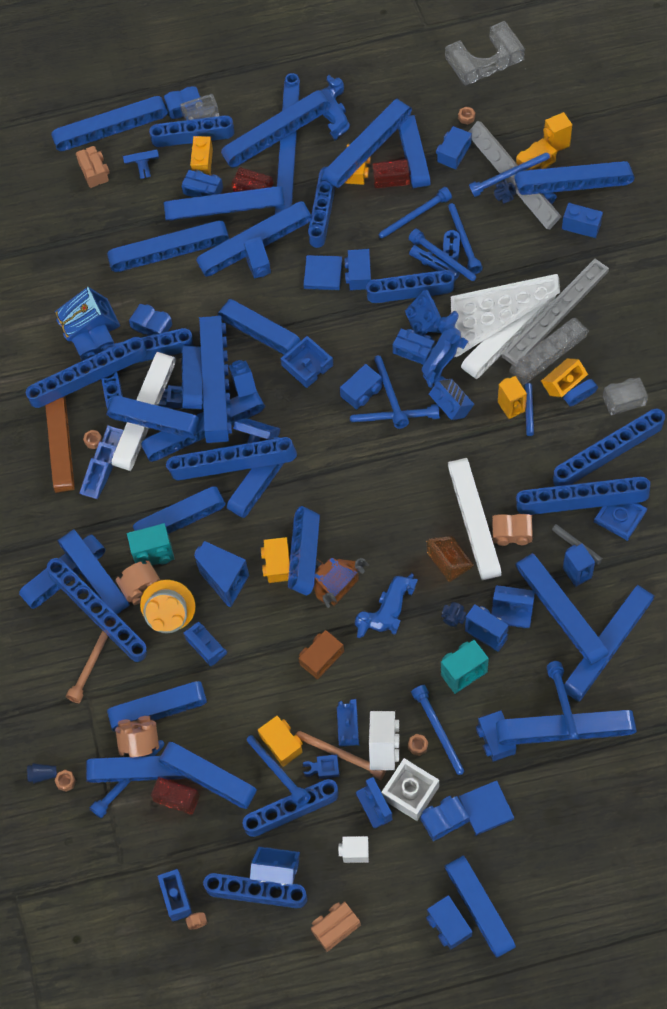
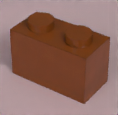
M325 630L313 639V644L309 648L306 647L301 651L299 655L300 665L318 680L344 653V645Z

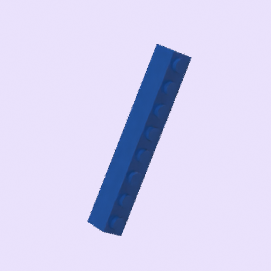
M221 316L199 317L206 443L229 441V434L232 433L231 422H228V419H231L230 407L227 408V404H230V393H226V390H230L229 378L225 379V376L229 375L228 364L225 365V362L228 361L227 350L224 351V348H227V339L223 337V334H226V323H222Z

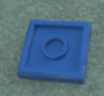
M307 255L304 289L340 290L342 257Z
M638 503L603 506L594 519V523L628 541L648 508Z
M497 780L459 796L461 804L470 817L469 822L475 835L514 820V816Z

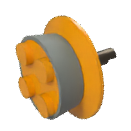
M160 580L152 583L145 589L141 597L140 607L145 621L152 629L161 633H172L185 627L192 620L195 613V600L190 590L183 584L173 580Z

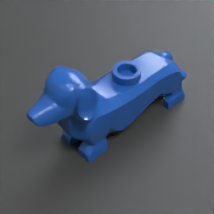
M328 75L327 82L329 86L320 91L323 92L331 103L330 109L323 116L331 122L328 124V127L335 141L349 129L350 124L344 114L346 110L343 104H338L336 101V97L344 92V83L340 78L334 79Z
M453 311L447 317H442L436 323L442 335L435 347L431 349L430 356L422 367L423 377L430 388L438 380L446 379L441 376L442 369L454 358L457 348L464 349L469 342L465 338H461L460 330L455 327L459 317L457 311Z
M412 573L408 577L395 576L387 593L383 592L380 597L379 603L382 605L376 613L360 612L356 616L355 626L358 628V638H362L368 628L378 632L391 630L393 635L396 634L401 621L398 618L402 608L403 595H405L406 590L409 595H412L418 579H413L414 575Z

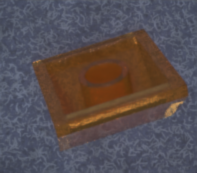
M452 536L433 538L427 541L428 555L449 582L474 566Z

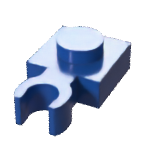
M337 755L317 757V763L310 761L303 763V767H311L310 771L304 772L306 777L312 776L315 773H318L319 779L340 777Z

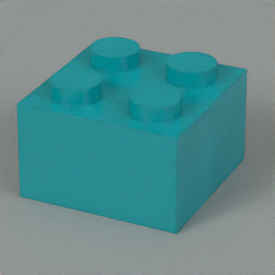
M165 523L127 533L131 554L135 563L142 562V564H146V561H150L151 565L167 564L171 560H175Z
M475 640L470 643L465 642L459 647L458 651L453 654L452 652L448 653L442 658L441 676L454 694L488 673L489 658Z

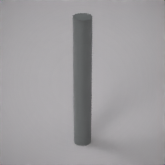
M557 524L552 528L553 532L572 546L583 544ZM585 546L595 563L599 565L603 558Z

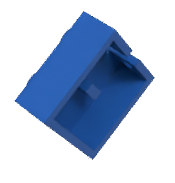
M306 336L281 358V365L308 388L317 380L319 373L324 374L333 366V358Z
M474 604L466 615L465 632L499 652L507 641L509 625L503 618H496L490 614L489 610L485 607H479Z
M258 847L251 863L250 879L256 880L259 883L274 882L281 886L292 885L299 868L300 852Z

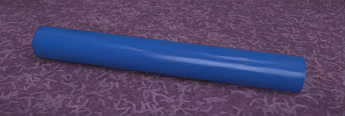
M526 383V435L533 436L532 384Z

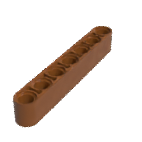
M66 396L46 405L52 480L55 493L75 490Z

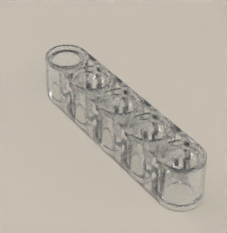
M572 318L511 366L510 373L516 376L519 382L526 384L587 336L589 330L577 318Z

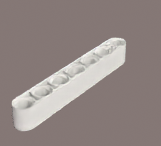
M556 296L483 340L463 361L461 368L475 379H478L555 300Z
M159 352L155 354L137 401L159 405L175 366V357ZM127 422L112 458L113 466L128 471L132 470L141 449V443L148 432V427Z
M463 458L448 462L449 473L481 580L501 576L500 564L468 459Z

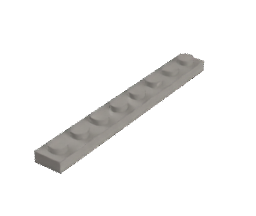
M477 121L469 130L472 133V141L501 174L518 166L483 123ZM515 175L505 179L508 183L514 184L518 196L546 229L550 230L562 217L542 193L521 195L514 180Z
M594 259L502 353V358L517 367L609 272V268L597 259Z

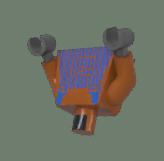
M330 558L325 564L316 559V574L313 587L316 598L325 603L327 608L330 607V602L335 606L359 580L357 571L363 574L365 572L363 567L369 566L364 558H360L357 561Z

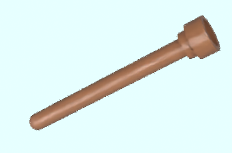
M107 621L106 626H114L115 621ZM102 631L76 685L70 688L66 694V698L72 702L80 703L84 696L82 689L108 638L104 631Z
M298 731L296 733L301 741L369 770L370 774H373V777L382 780L386 773V770H370V762L304 732Z

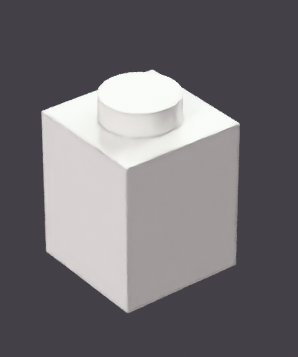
M368 836L343 837V843H339V856H343L344 863H369Z

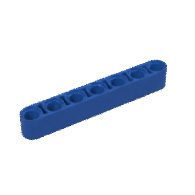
M315 91L223 147L221 154L230 167H236L326 113L330 109L331 103L322 91Z
M154 96L57 128L52 131L51 136L58 151H65L162 119L167 116L168 111L162 97Z
M395 99L326 168L323 173V179L336 188L341 187L408 119L412 108L402 101Z
M625 161L520 171L514 176L521 195L624 186L631 184L635 179L630 164Z
M270 187L164 202L165 219L177 220L285 205L283 187Z
M304 202L295 203L197 257L196 261L204 276H211L246 257L244 242L261 236L265 247L309 223L312 220V215Z
M215 221L113 248L108 251L107 256L111 270L120 272L218 246L229 240V235L223 221Z
M139 337L128 339L30 385L26 389V396L32 407L40 408L144 359L147 355L144 342Z
M258 392L230 399V404H227V408L230 407L231 419H228V422L234 425L235 421L260 413L265 408V405ZM204 412L195 415L199 417L200 421L194 438L161 431L143 440L141 446L148 460L151 462L157 461L204 439Z
M653 409L558 465L554 470V485H571L660 432L665 421L664 412L660 409ZM564 475L566 476V478H560L558 476Z
M283 437L173 456L167 460L166 467L175 480H185L290 462L297 457V451L292 440Z
M633 477L523 490L516 496L517 511L520 514L533 515L644 502L650 495V481L645 477Z
M531 553L515 563L519 573L531 589L535 591V594L590 665H593L606 657L609 653L603 642L538 558Z
M51 559L47 564L49 577L131 660L135 662L143 661L147 655L146 644L61 559ZM54 567L62 568L61 571L57 573L52 572V569ZM68 580L75 581L72 586H67L65 583ZM82 593L89 595L84 600L78 598ZM94 607L102 608L99 613L92 612V609ZM109 620L116 622L112 627L106 626L105 623ZM127 634L129 638L123 641L119 639V636ZM136 647L143 649L140 654H134L132 651Z
M639 585L633 589L599 636L609 654L593 665H590L583 658L564 684L567 695L578 702L581 701L650 606L655 595Z
M631 710L572 714L578 733L576 739L570 738L564 715L505 719L496 722L500 745L627 736L636 733L637 730L633 711Z

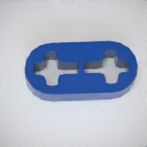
M449 230L444 234L443 252L449 256V250H453V256L450 257L457 261L459 258L460 235L455 230ZM451 237L454 238L453 243H450Z
M589 379L568 391L564 396V400L570 407L594 394L598 386L592 379Z

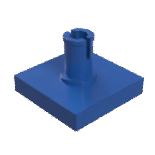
M158 150L126 155L123 156L125 164H138L140 179L145 178L144 169L146 178L151 177L148 161L159 158Z
M248 418L235 421L233 429L250 434L248 443L259 442L261 437L271 439L279 436L281 429Z

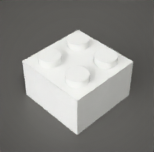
M370 711V770H395V762H399V749H395L399 748V734H395V732H399V720H395V711Z
M404 758L381 793L387 803L418 821L422 811L425 810L438 790L439 780Z

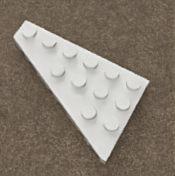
M558 274L451 296V313L457 311L459 315L455 327L460 330L461 338L469 341L464 349L457 348L454 357L463 354L559 294Z

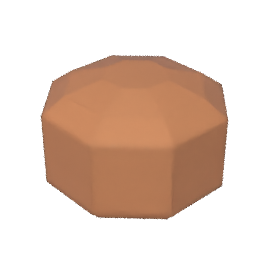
M470 107L460 109L458 114L459 121L467 125L473 123L475 111Z
M90 430L85 433L83 439L89 449H96L99 441L102 442L103 440L101 434L96 430Z
M415 734L410 737L408 743L410 752L418 756L424 754L428 747V741L425 736Z
M63 770L57 773L55 783L59 790L67 792L74 788L76 780L72 772Z
M203 912L193 913L186 918V923L190 930L201 928L208 923Z

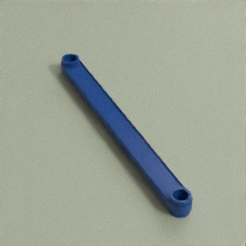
M290 73L285 77L282 111L299 101L300 80L295 73ZM297 130L280 140L277 187H283L285 205L276 206L275 214L292 206Z

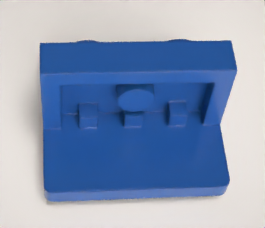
M423 290L405 310L413 331L418 335L424 336L427 332L441 333L436 326L441 316L429 291Z
M497 585L495 587L491 614L496 618H503L509 626L530 628L535 591Z

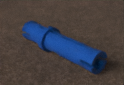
M416 245L411 248L409 255L422 261L423 265H428L437 271L446 269L454 274V281L459 277L460 272L434 257L433 253L426 252Z

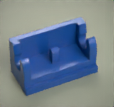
M197 622L183 632L187 642L210 667L227 654V651L200 622Z
M356 699L350 700L349 704H343L340 701L337 707L339 747L359 745Z

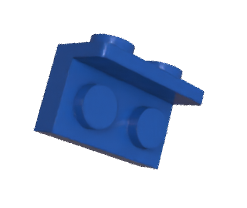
M374 777L366 780V787L356 791V795L372 827L375 829L392 821V812Z

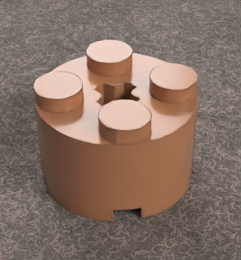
M146 561V564H142V562L135 563L122 572L123 576L120 579L119 577L116 578V583L126 600L132 602L133 605L140 603L142 594L149 585L160 581L150 561Z
M141 716L138 720L131 722L128 719L118 722L115 732L119 755L124 756V753H129V757H141L151 754L152 749L155 747L156 750L159 749L156 722L152 721L150 716Z

